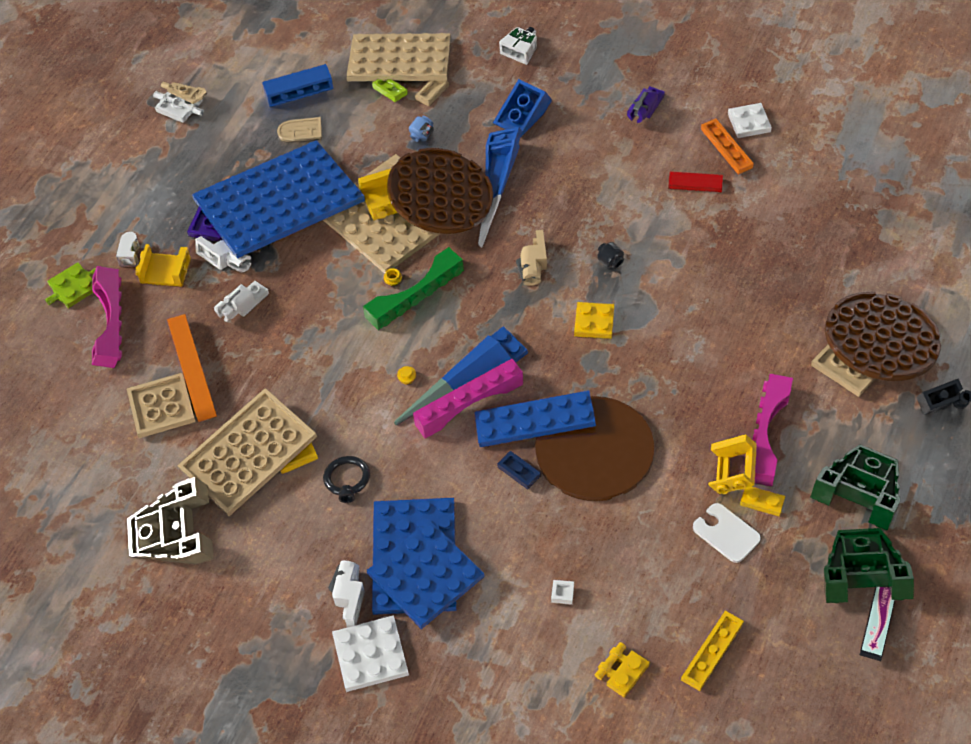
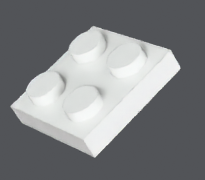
M762 103L728 109V116L737 138L771 132L772 127Z

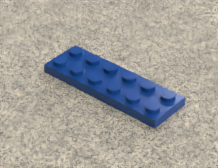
M589 390L474 412L479 447L596 426Z

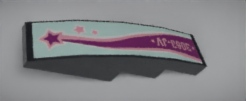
M875 587L859 654L860 656L877 661L882 660L895 600L891 599L889 587Z

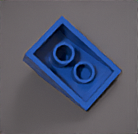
M518 79L493 124L505 130L520 127L522 137L544 115L552 99L545 91Z

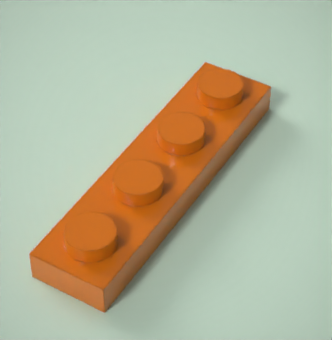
M716 118L701 124L703 133L738 175L753 168L754 163Z

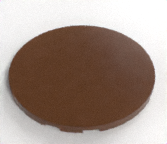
M424 148L418 149L417 152L405 154L392 166L387 180L388 198L397 213L412 225L433 233L455 234L476 227L487 217L493 202L492 184L489 177L483 173L482 168L473 160H468L462 157V154L448 149Z
M861 292L846 296L835 304L831 311H829L826 319L825 336L833 353L851 369L871 378L885 381L914 379L925 374L934 366L941 351L940 333L930 316L917 305L909 304L896 295Z
M590 396L596 426L536 437V460L546 480L551 485L560 489L562 493L581 500L604 501L630 492L647 476L654 458V439L649 425L635 409L612 398Z

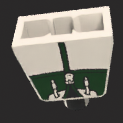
M519 27L515 28L499 41L500 54L527 65L537 48L536 30L533 27H529L527 30Z

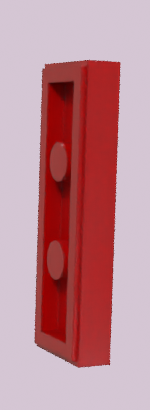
M670 171L668 189L722 192L723 175Z

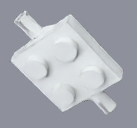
M158 91L154 92V98L160 99V102L155 107L156 112L182 123L193 113L199 116L204 114V110L198 108L203 100L192 104L169 92L165 94Z

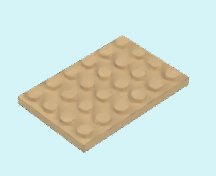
M353 34L347 81H376L377 79H382V81H387V79H392L393 81H447L451 34Z
M265 388L177 466L189 479L195 477L207 484L209 498L230 516L316 439L317 435Z

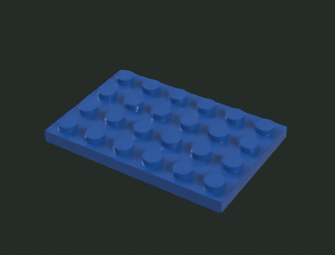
M454 497L374 501L373 565L429 520L455 544ZM373 580V615L405 613ZM456 601L444 611H457Z

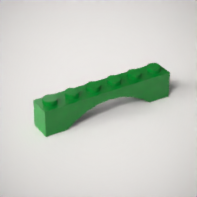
M450 247L446 248L434 257L429 272L416 285L397 294L377 296L363 306L365 318L378 331L388 326L391 321L402 316L407 310L416 306L427 296L432 295L441 286H445L454 277L459 276L464 271L463 259Z

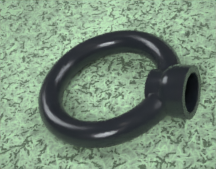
M343 456L335 459L326 467L323 474L325 487L331 493L339 495V501L342 503L353 502L355 494L364 489L370 479L369 466L364 460L355 456ZM343 464H354L362 470V478L354 486L343 485L339 488L332 483L331 475L337 467Z

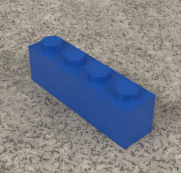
M326 64L262 82L269 107L334 89L332 77Z

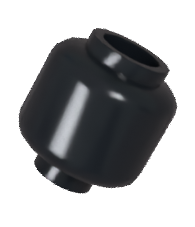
M614 242L603 243L599 246L597 259L607 269H616L624 262V252Z

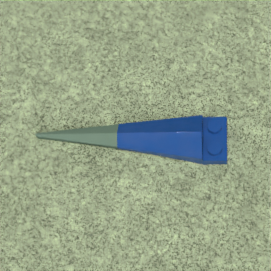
M504 326L501 327L494 334L488 335L398 417L394 424L402 423L412 417L413 412L508 360L513 359L515 363L528 354L527 349Z

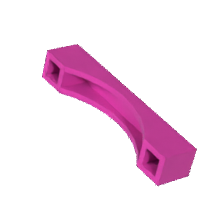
M97 266L92 277V291L102 303L107 319L106 330L96 339L92 348V365L115 368L117 361H120L122 351L119 350L122 336L119 335L122 321L119 320L122 307L119 306L121 300L119 269Z
M513 359L508 360L413 412L415 426L426 439L442 430L453 417L471 404L492 395L507 394L522 386L523 371Z
M770 374L769 380H764L762 392H765L766 395L765 397L761 396L759 408L763 409L762 413L758 412L756 424H759V429H754L752 439L757 444L755 484L773 486L777 458L770 447L767 429L773 417L788 405L793 381L791 377Z

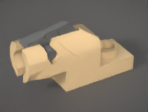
M536 230V238H533V245L523 247L520 258L516 260L520 277L524 284L528 286L540 283L541 270H547L543 230Z

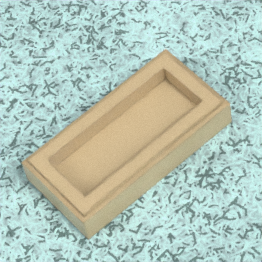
M429 81L415 95V100L430 106L449 87V82Z

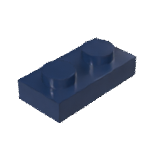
M509 451L497 463V467L527 490L541 477V472L512 451Z

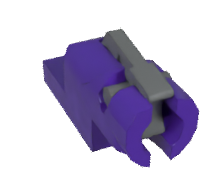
M651 86L648 89L643 88L628 109V118L633 121L636 116L639 117L637 123H640L646 117L650 119L664 98L665 91Z

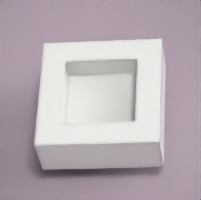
M553 580L551 603L572 604L574 582Z

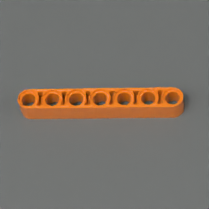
M182 314L167 319L197 420L201 422L217 417L186 315Z

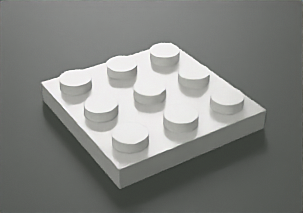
M394 615L332 631L346 692L409 675Z

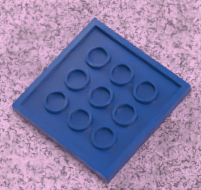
M430 520L367 569V574L420 629H423L485 577L484 573Z

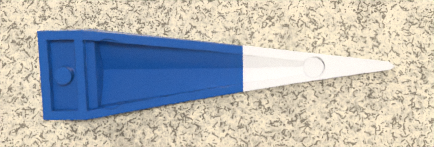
M520 127L489 133L487 139L485 175L489 177L492 184L493 202L487 217L481 223L478 242L481 248L520 148L519 141L522 134Z

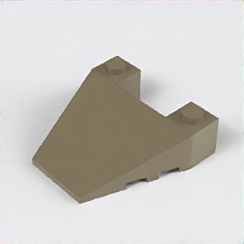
M195 477L175 484L170 492L165 495L161 494L157 497L158 500L150 506L147 504L127 519L130 557L187 564H199L214 559L212 540L200 533L194 534L192 509L209 503L208 485Z

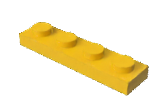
M724 611L682 675L681 681L701 691L743 626L744 621Z

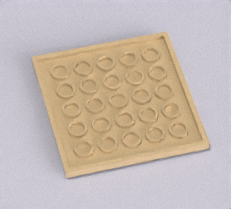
M395 154L367 175L392 168L400 157ZM357 181L354 184L359 189V182ZM365 201L323 220L384 273L388 269L398 266L440 234L420 229L407 222L398 213L373 221Z

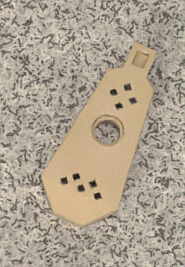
M161 83V87L166 88L167 92L192 104L202 100L207 95L205 88H195L179 83Z

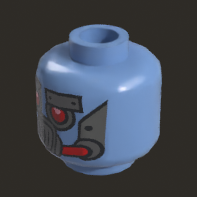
M426 116L416 117L409 126L410 137L416 142L419 140L426 141L434 131V123Z

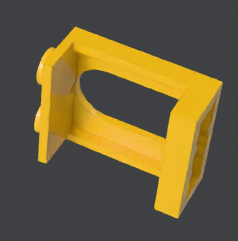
M745 434L711 444V451L718 456L716 481L709 482V486L718 494H727L731 491L743 490L754 486L757 444ZM746 454L745 474L729 477L730 458Z

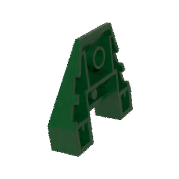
M860 444L847 452L843 458L836 459L831 466L822 468L816 478L810 498L829 506L834 496L838 495L871 509L872 513L868 523L888 531L900 503L898 460Z
M881 528L838 530L832 545V552L828 556V563L824 567L826 603L848 602V589L889 587L892 600L914 599V577L911 565L908 561L905 562L902 559L899 550L894 549L891 540Z

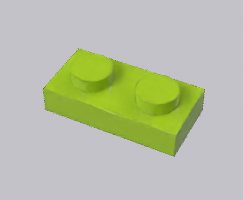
M377 79L372 82L375 90L394 102L408 95L407 89L392 79H387V81Z

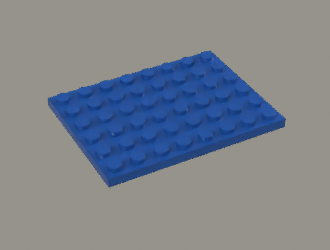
M317 140L192 194L196 204L201 208L236 258H240L365 201L362 192Z

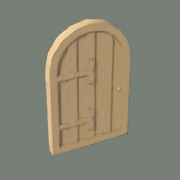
M321 117L285 121L277 129L278 137L285 142L322 139Z

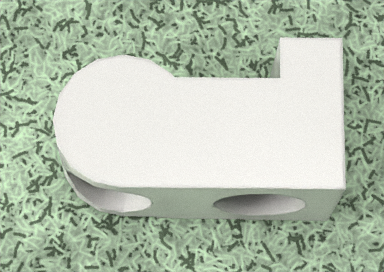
M126 232L121 236L116 254L120 267H136L139 261L136 251L139 249L140 244L134 232Z

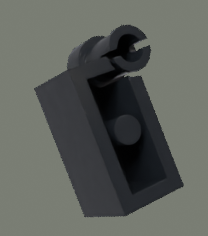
M958 378L919 394L916 399L923 414L927 415L952 404L957 409H964L971 402V391H962L963 387Z

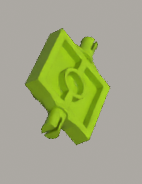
M77 262L48 280V285L52 288L54 294L45 298L47 304L50 305L59 300L69 309L94 293L92 291V277L96 268L88 272Z

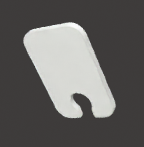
M719 503L712 504L706 510L709 515L715 516L718 519L717 525L709 526L701 517L693 523V530L697 535L734 563L741 562L760 543V534Z

